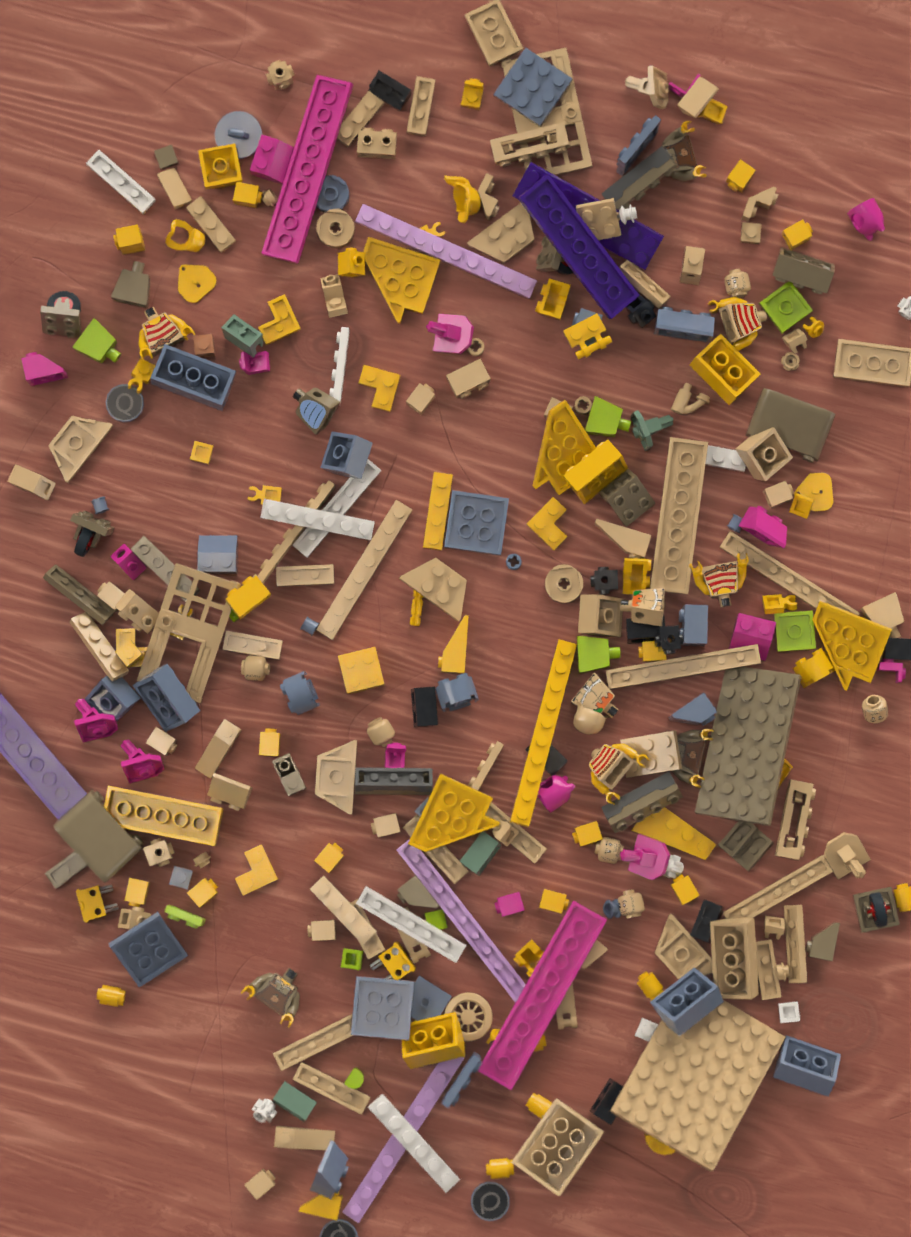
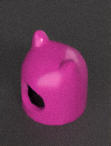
M874 198L864 201L847 212L855 229L860 234H863L868 241L873 239V234L878 230L881 232L885 230L883 213Z
M553 775L540 783L537 796L549 813H552L570 799L571 791L574 790L575 785L567 783V776Z

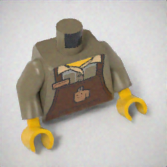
M692 121L683 122L681 127L671 132L662 142V147L666 148L678 165L674 168L676 171L670 176L684 182L697 177L705 178L707 176L704 173L700 174V171L706 167L697 165L689 134H686L695 130V128H690L689 130L687 128V125Z
M712 729L689 730L677 736L682 769L672 770L671 772L679 780L692 784L697 788H701L697 781L699 779L704 780L698 773L706 740H713V738H708V732H714Z
M290 968L287 969L283 976L278 973L264 974L257 977L249 986H246L241 991V994L244 991L249 993V997L246 1000L255 996L282 1016L280 1024L284 1020L289 1021L288 1028H290L293 1018L299 1009L300 994L297 991L298 988L292 984L298 974Z

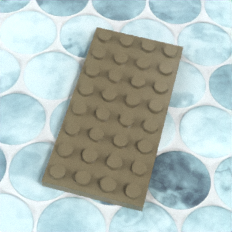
M749 667L725 670L712 729L714 732L711 734L713 740L709 743L702 776L704 780H701V788L695 809L696 814L771 826L801 682L800 675Z

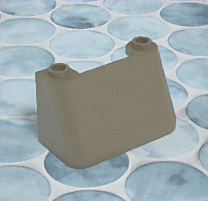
M764 388L760 393L745 436L750 437L773 427L788 449L799 452L803 456V460L813 463L818 461L836 414Z
M92 789L56 821L54 828L89 868L106 883L144 845L142 844V839L137 834H128L103 807V796L98 791L94 792Z

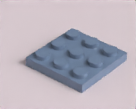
M525 48L493 95L541 127L573 79Z
M655 115L652 119L648 118L642 126V132L640 134L637 132L630 140L629 148L624 147L618 155L616 172L621 176L625 174L658 133L661 123L659 117Z
M452 490L444 548L501 556L509 498Z
M158 912L109 943L110 948L138 987L146 984L188 956Z
M356 976L351 1035L409 1040L415 982Z
M473 1052L442 1099V1104L447 1108L457 1103L460 1098V1089H466L471 1081L470 1074L472 1072L476 1073L482 1064V1061H480L481 1056L476 1052Z

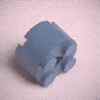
M306 671L283 680V684H280L283 694L289 698L290 702H287L291 713L294 712L297 715L320 706V703L315 702L318 696L311 679L306 680L305 675H308Z
M467 673L456 676L457 679L450 681L449 679H443L438 682L439 685L435 690L443 712H446V708L454 711L471 705L470 701L473 699L475 702L479 700L473 679Z

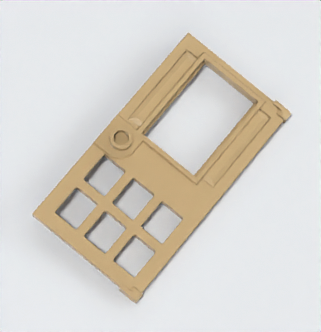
M566 48L536 54L544 60L552 58L553 66L573 79ZM517 59L501 61L505 77ZM574 80L561 97L562 106L554 107L541 127L512 108L517 133L564 122L565 126L575 124L578 140L569 141V146L580 145L583 160L570 163L566 151L563 152L565 165L552 167L548 153V156L545 157L547 166L545 170L554 175L593 167ZM541 139V143H546V139ZM528 143L520 144L521 149L528 147ZM531 157L529 158L530 160L524 162L525 170H527L530 162H532Z
M176 563L137 681L159 668L170 633L201 642L186 688L190 697L195 702L201 703L231 612V607L227 602L225 605L212 601L216 586L231 591L234 588L238 590L241 584ZM180 574L194 578L189 593L176 589ZM198 580L212 584L207 599L194 595ZM174 594L187 598L182 614L169 610ZM192 600L205 604L200 620L187 616ZM210 606L223 611L218 626L205 622Z

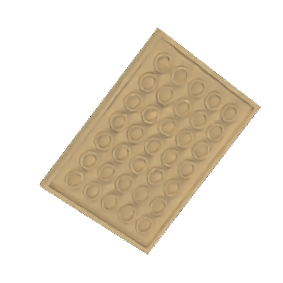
M726 1001L712 1010L680 1037L667 1027L661 1019L610 1112L712 1172L781 1047L785 1036Z

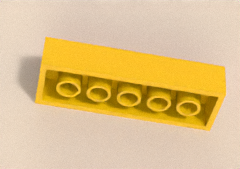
M108 786L104 808L122 828L216 846L223 808Z

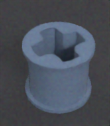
M100 497L91 501L95 514H101L110 510L105 500L106 497Z
M733 514L727 527L740 533L741 528L739 524L743 518Z
M510 554L507 557L506 565L509 569L517 570L521 566L522 561L518 554ZM513 557H516V561L519 562V564H515V567H512L511 563L508 562Z
M308 616L300 630H304L313 636L319 623L313 621Z

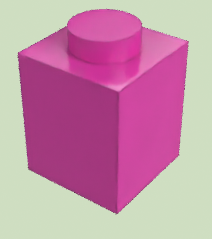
M520 892L498 897V902L494 903L497 914L501 913L502 917L525 910Z

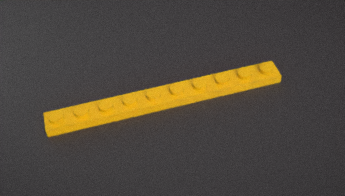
M558 639L510 823L525 827L530 825L577 644Z

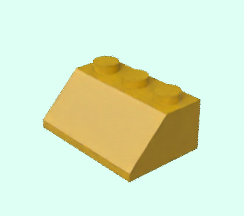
M721 333L689 364L728 405L734 402L761 375Z
M609 440L598 444L592 453L582 457L581 462L576 466L570 467L563 476L585 505L599 491L629 468L621 453Z
M456 1012L411 1022L409 1040H401L402 1058L410 1069L465 1057L464 1038Z

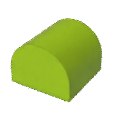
M343 948L341 968L361 970L363 951Z
M357 1067L354 1068L344 1082L345 1085L351 1089L359 1088L364 1081L363 1072Z

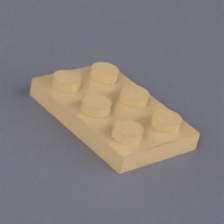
M494 0L465 14L470 29L489 66L523 51L521 42L500 0Z
M676 731L620 740L621 743L636 750L638 755L645 754L650 760L642 759L641 763L646 766V768H642L637 763V760L633 759L635 762L626 772V778L682 769Z

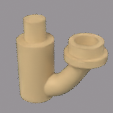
M685 383L683 389H679L671 411L680 415L692 413L705 403L709 404L710 397L699 393L696 396L698 401L687 405L692 395L690 393L692 385Z

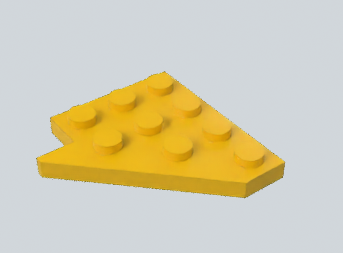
M368 237L363 251L365 252V262L398 324L401 323L405 309L423 315L441 260Z
M563 400L548 412L532 485L537 489L549 481L558 495L570 488L563 476L566 474V471L570 467L576 466L581 462L582 457L592 453L596 448L566 400Z
M820 601L812 620L844 690H848L853 676L871 683L892 629Z
M440 773L408 844L427 852L499 826V821L486 816L493 797Z

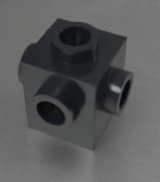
M640 294L625 307L629 313L627 315L628 319L632 324L637 323L641 328L656 317L653 311L655 307L649 299L646 300Z
M598 567V571H594V576H590L591 587H594L595 592H599V595L611 594L610 591H618V570H609V567ZM605 578L607 583H602L601 579Z
M679 625L663 626L656 629L657 636L654 637L655 647H658V652L664 651V655L676 654V650L681 649V645H683V635L679 633Z

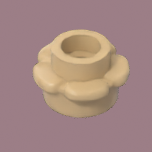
M271 189L266 192L263 191V202L267 206L271 205L274 207L278 201L274 192Z
M788 352L782 357L781 364L784 365L783 368L785 370H796L799 367L800 358L793 352Z
M207 852L198 855L193 859L195 862L194 866L197 867L199 865L200 868L210 863L209 859L211 856H208Z
M783 962L780 965H776L778 980L786 981V977H790L788 965L784 966Z

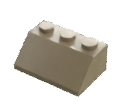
M781 247L772 276H775V279L780 282H786L787 280L793 282V285L796 287H808L812 289V292L822 294L823 292H828L835 272V264Z

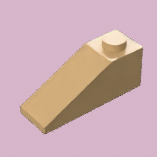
M596 519L595 525L625 554H629V558H645L651 535Z
M224 719L195 769L212 778L242 730Z
M277 1126L274 1147L327 1150L330 1141L335 1139V1131Z

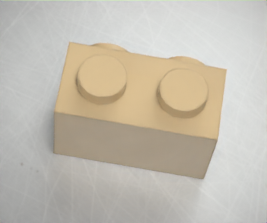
M372 128L358 130L357 156L395 159L397 133L391 129H382V132L374 131Z
M130 589L114 606L119 610V616L125 621L128 619L132 620L133 623L131 625L139 632L144 630L147 634L155 626L159 615L155 609Z

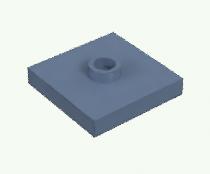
M418 976L414 984L411 1017L418 1021L440 1016L452 996L421 976Z

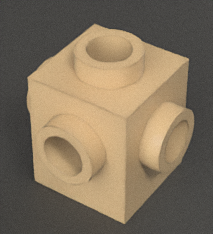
M278 60L271 63L270 67H267L269 73L266 74L269 84L274 85L275 90H282L293 84L292 76L295 75L291 65L287 66L286 61L281 62Z
M161 838L150 841L151 845L143 848L149 866L158 864L159 867L167 865L170 863L169 860L173 858L172 854L175 853L171 842L167 843V840L162 841ZM159 849L162 850V855H161V856H159V855L157 854V851H158Z
M133 907L132 910L121 908L118 928L129 931L149 918L151 913L144 912V908Z

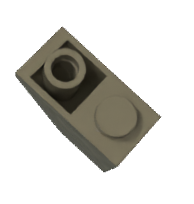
M290 753L272 761L289 797L306 789Z

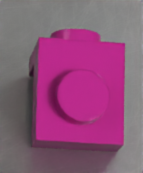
M267 351L257 352L252 357L246 352H241V358L239 359L241 370L248 375L270 371L269 353Z
M882 659V662H879L877 666V671L896 672V683H902V679H905L906 668H903V663H894V659Z
M396 742L387 744L384 768H404L405 745Z

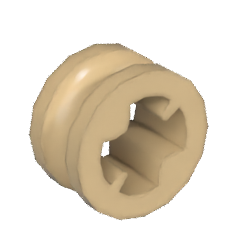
M473 338L471 346L477 342L478 346L481 345V348H478V352H474V349L471 350L470 347L467 350L472 356H480L484 351V343L479 338Z
M582 396L575 401L574 407L577 413L584 415L589 413L592 403L589 398ZM580 401L588 403V406H586V410L578 408V405H580Z

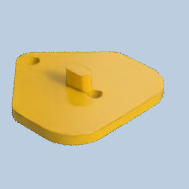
M181 265L179 267L178 291L186 301L196 303L215 287L216 277L207 266Z
M826 473L809 474L794 491V496L799 492L803 496L814 499L811 511H826L833 505L832 480Z

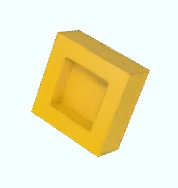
M194 441L190 460L209 465L214 446Z
M796 493L789 512L807 519L814 499Z

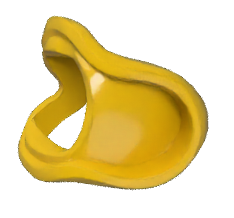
M175 219L172 221L171 232L168 233L165 243L174 250L198 252L205 244V236L201 231L192 228L185 221ZM175 226L184 228L189 232V238L186 243L178 244L170 239L174 234Z

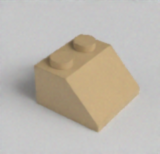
M773 427L750 436L736 448L753 478L767 481L793 458Z
M598 594L581 595L578 633L621 637L623 613L621 611V600L623 599Z
M214 773L207 795L211 796L210 801L221 804L222 801L229 803V808L239 811L240 808L245 809L253 788Z

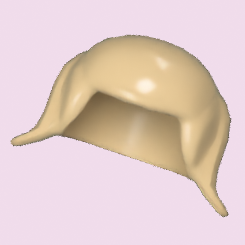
M578 700V708L573 720L574 727L584 734H597L601 731L605 720L609 716H603L596 711L584 708L581 701Z

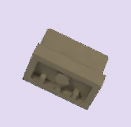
M629 469L598 492L610 504L625 526L631 524L655 505L654 500L639 478Z

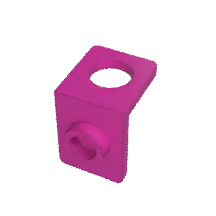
M698 74L687 91H684L672 82L668 84V89L683 98L701 75Z
M125 544L111 555V558L132 580H135L146 569V566ZM122 551H125L124 555L118 558V555Z

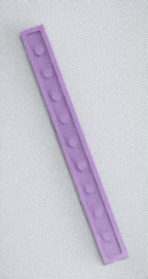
M362 204L355 220L356 223L525 298H530L537 280L365 204Z
M409 840L396 849L516 1003L526 985L424 853L420 849L409 845Z
M463 1057L439 1062L407 1110L404 1118L416 1131L419 1130L464 1060ZM393 1134L342 1212L357 1223L360 1222L406 1150Z

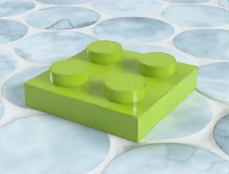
M790 281L759 303L781 334L813 311Z
M813 610L774 614L777 652L816 649L814 622L812 620Z
M167 905L164 911L168 913V918L175 921L183 919L186 921L185 925L195 929L198 926H204L206 921L203 917L173 905Z

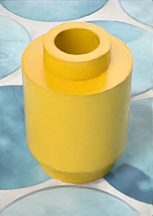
M908 883L896 885L897 889L893 891L897 908H899L900 912L910 911L911 886L908 887Z
M645 971L638 976L639 981L637 985L651 1001L664 992L662 990L663 986L653 972L648 973Z
M103 985L102 988H98L96 1000H99V1004L123 1006L126 991L121 990L119 987Z
M533 1093L525 1106L529 1108L530 1112L542 1119L552 1105V1102L540 1094L536 1095Z
M500 1158L489 1160V1164H486L487 1176L491 1175V1179H499L514 1175L513 1159Z

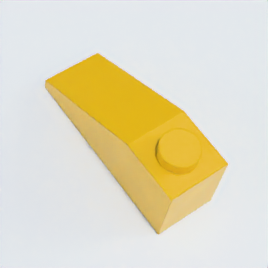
M468 615L463 617L443 651V657L439 656L438 668H442V673H465Z

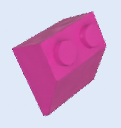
M261 134L250 168L251 175L283 185L294 147L281 140Z
M37 352L28 353L25 355L26 357L21 358L25 378L30 386L68 378V374L62 367L43 355L37 354Z
M749 506L739 527L767 545L785 548L787 526L782 524L783 520L774 515L771 517L767 514L768 511L761 506H757V508Z
M738 613L729 649L758 644L760 660L766 661L776 622Z

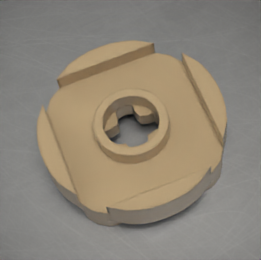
M331 209L321 215L316 227L320 241L332 248L346 246L353 238L355 232L353 220L348 213L341 209ZM334 224H338V227L341 228L337 233H333V230L330 229Z
M566 564L558 565L548 573L545 579V589L552 600L559 603H569L580 595L583 589V578L581 573L572 566ZM561 579H565L566 582L570 583V585H567V589L559 586L558 583H561Z

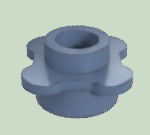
M618 899L613 901L606 900L603 905V913L609 919L621 916Z

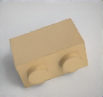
M481 359L446 375V379L456 399L459 397L464 399L472 394L471 391L477 388L482 390L488 387V383L491 381Z

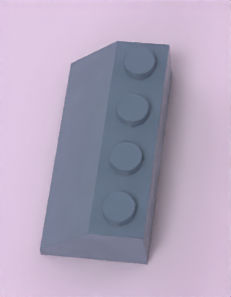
M164 344L150 379L151 384L223 411L236 371Z

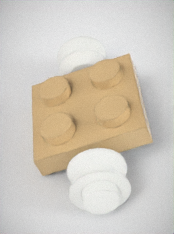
M614 198L576 205L577 213L598 240L621 236L619 220L621 219L626 225L627 220H631L634 223V219L637 218L636 207H632L631 204L627 209L621 206L619 212H617Z

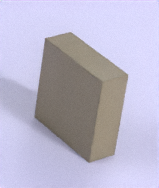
M172 144L154 151L161 170L178 164Z

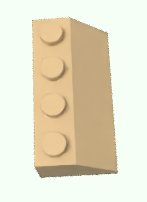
M730 918L711 921L710 932L714 984L719 987L723 999H753L759 994L754 918Z

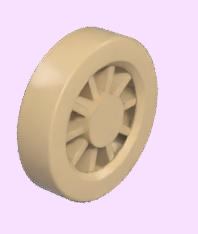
M461 993L452 998L446 1006L444 1014L456 1012L457 1015L461 1016L458 1020L463 1022L460 1027L462 1028L464 1024L467 1025V1032L462 1031L464 1041H475L482 1038L492 1025L493 1014L491 1007L486 999L476 993ZM467 1002V1009H464L461 1003ZM470 1002L476 1003L473 1009H470ZM458 1005L462 1009V1013L454 1011ZM480 1006L483 1011L475 1013L476 1008ZM484 1014V1021L476 1018V1016ZM475 1021L483 1023L479 1029L475 1025ZM472 1024L476 1031L469 1033L470 1025Z

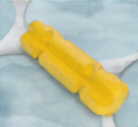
M414 590L410 625L420 626L421 618L419 617L422 613L423 596Z

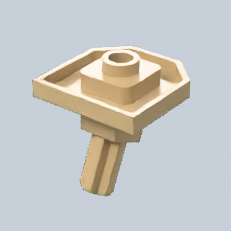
M648 66L647 78L639 79L633 76L626 78L625 85L650 96L654 107L660 110L666 109L668 104L667 73L654 66Z
M845 832L827 842L824 857L838 880L850 872L856 878H863L866 871L862 865L871 860L858 836Z

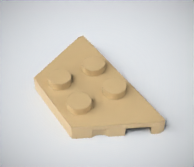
M520 203L467 242V245L487 256L495 258L497 261L505 263L534 242L530 214Z
M71 416L48 445L67 483L72 480L112 429L113 425L111 423Z
M434 558L399 577L401 581L458 622L461 620L467 580L439 559Z
M357 740L317 756L315 795L351 815L353 814Z
M670 914L654 953L678 980L693 968H696L703 975L713 973L712 958L690 936L678 920Z

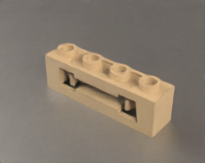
M564 122L490 140L495 164L500 165V167L509 166L511 162L517 160L518 162H526L530 160V157L537 156V158L546 157L550 152H555L556 154L567 151V148H570ZM544 136H547L548 145L543 143L518 149L515 153L513 151V143L514 145H520L544 139Z
M789 780L775 856L799 860L800 857L804 856L805 846L802 843L803 838H807L809 827L806 826L807 819L811 818L812 808L809 806L810 801L815 798L816 789L813 788L814 784ZM795 791L794 802L802 803L803 794L805 795L803 805L800 806L795 837H797L796 845L793 848L795 838L787 837L786 846L783 847L785 835L789 834L794 807L792 798Z

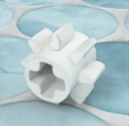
M911 296L907 299L903 297L897 306L901 308L898 313L910 320Z
M670 855L666 873L663 876L675 879L676 876L683 872L684 865L682 862H679L681 857Z
M258 1099L252 1108L254 1118L261 1123L266 1122V1120L270 1123L277 1113L274 1110L275 1104L269 1099H264L263 1101Z

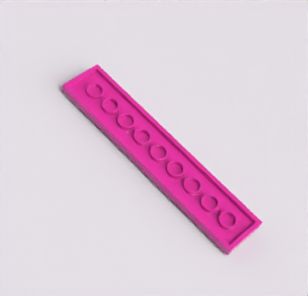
M316 75L261 253L263 256L296 264L299 263L353 88L351 82Z
M573 900L478 1069L480 1073L512 1090L607 919Z

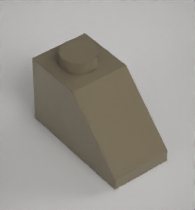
M416 875L397 889L400 892L397 896L403 904L407 902L409 905L431 908L439 906Z
M833 922L812 936L811 941H807L805 952H808L809 957L833 961L840 923Z

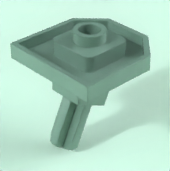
M639 410L633 412L630 416L634 428H632L633 434L636 439L639 438L645 452L653 446L651 435L672 426L674 420L673 417L667 415L645 421Z

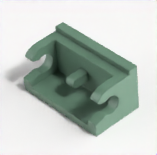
M234 314L221 327L225 339L252 357L257 354V345L263 346V334Z
M482 831L460 862L480 876L502 845Z
M285 1081L272 1102L303 1122L306 1121L317 1103Z

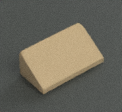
M699 77L678 103V107L684 114L697 118L719 89L706 79Z
M175 168L157 174L175 210L192 201Z

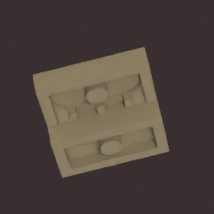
M738 821L718 846L749 872L774 842L752 823Z

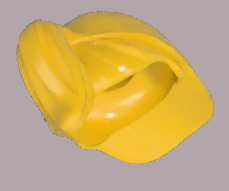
M444 176L446 183L454 186L453 198L457 205L456 211L459 212L458 221L465 223L469 215L476 214L480 210V195L476 189L471 187L466 178Z

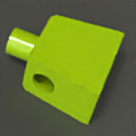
M93 318L73 345V349L76 352L101 364L106 358L116 363L121 356V353L114 349L117 344L116 339L95 318Z
M595 396L585 431L589 435L615 437L617 429L628 432L631 421L621 418L623 409Z
M577 636L579 674L608 668L610 666L609 659L621 658L620 647H609L608 639Z

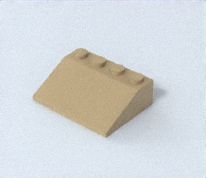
M556 1098L512 1160V1163L557 1196H560L604 1131Z

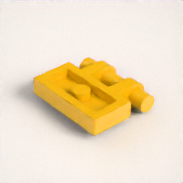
M598 313L563 330L571 348L579 345L581 350L575 353L578 360L584 356L587 358L591 356L592 352L598 349L602 350L606 348V345L612 343L610 336L602 338L600 335L606 331V328ZM595 338V343L589 346L585 344L586 341Z

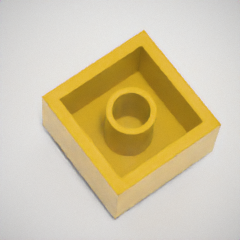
M376 647L338 656L347 694L385 686Z

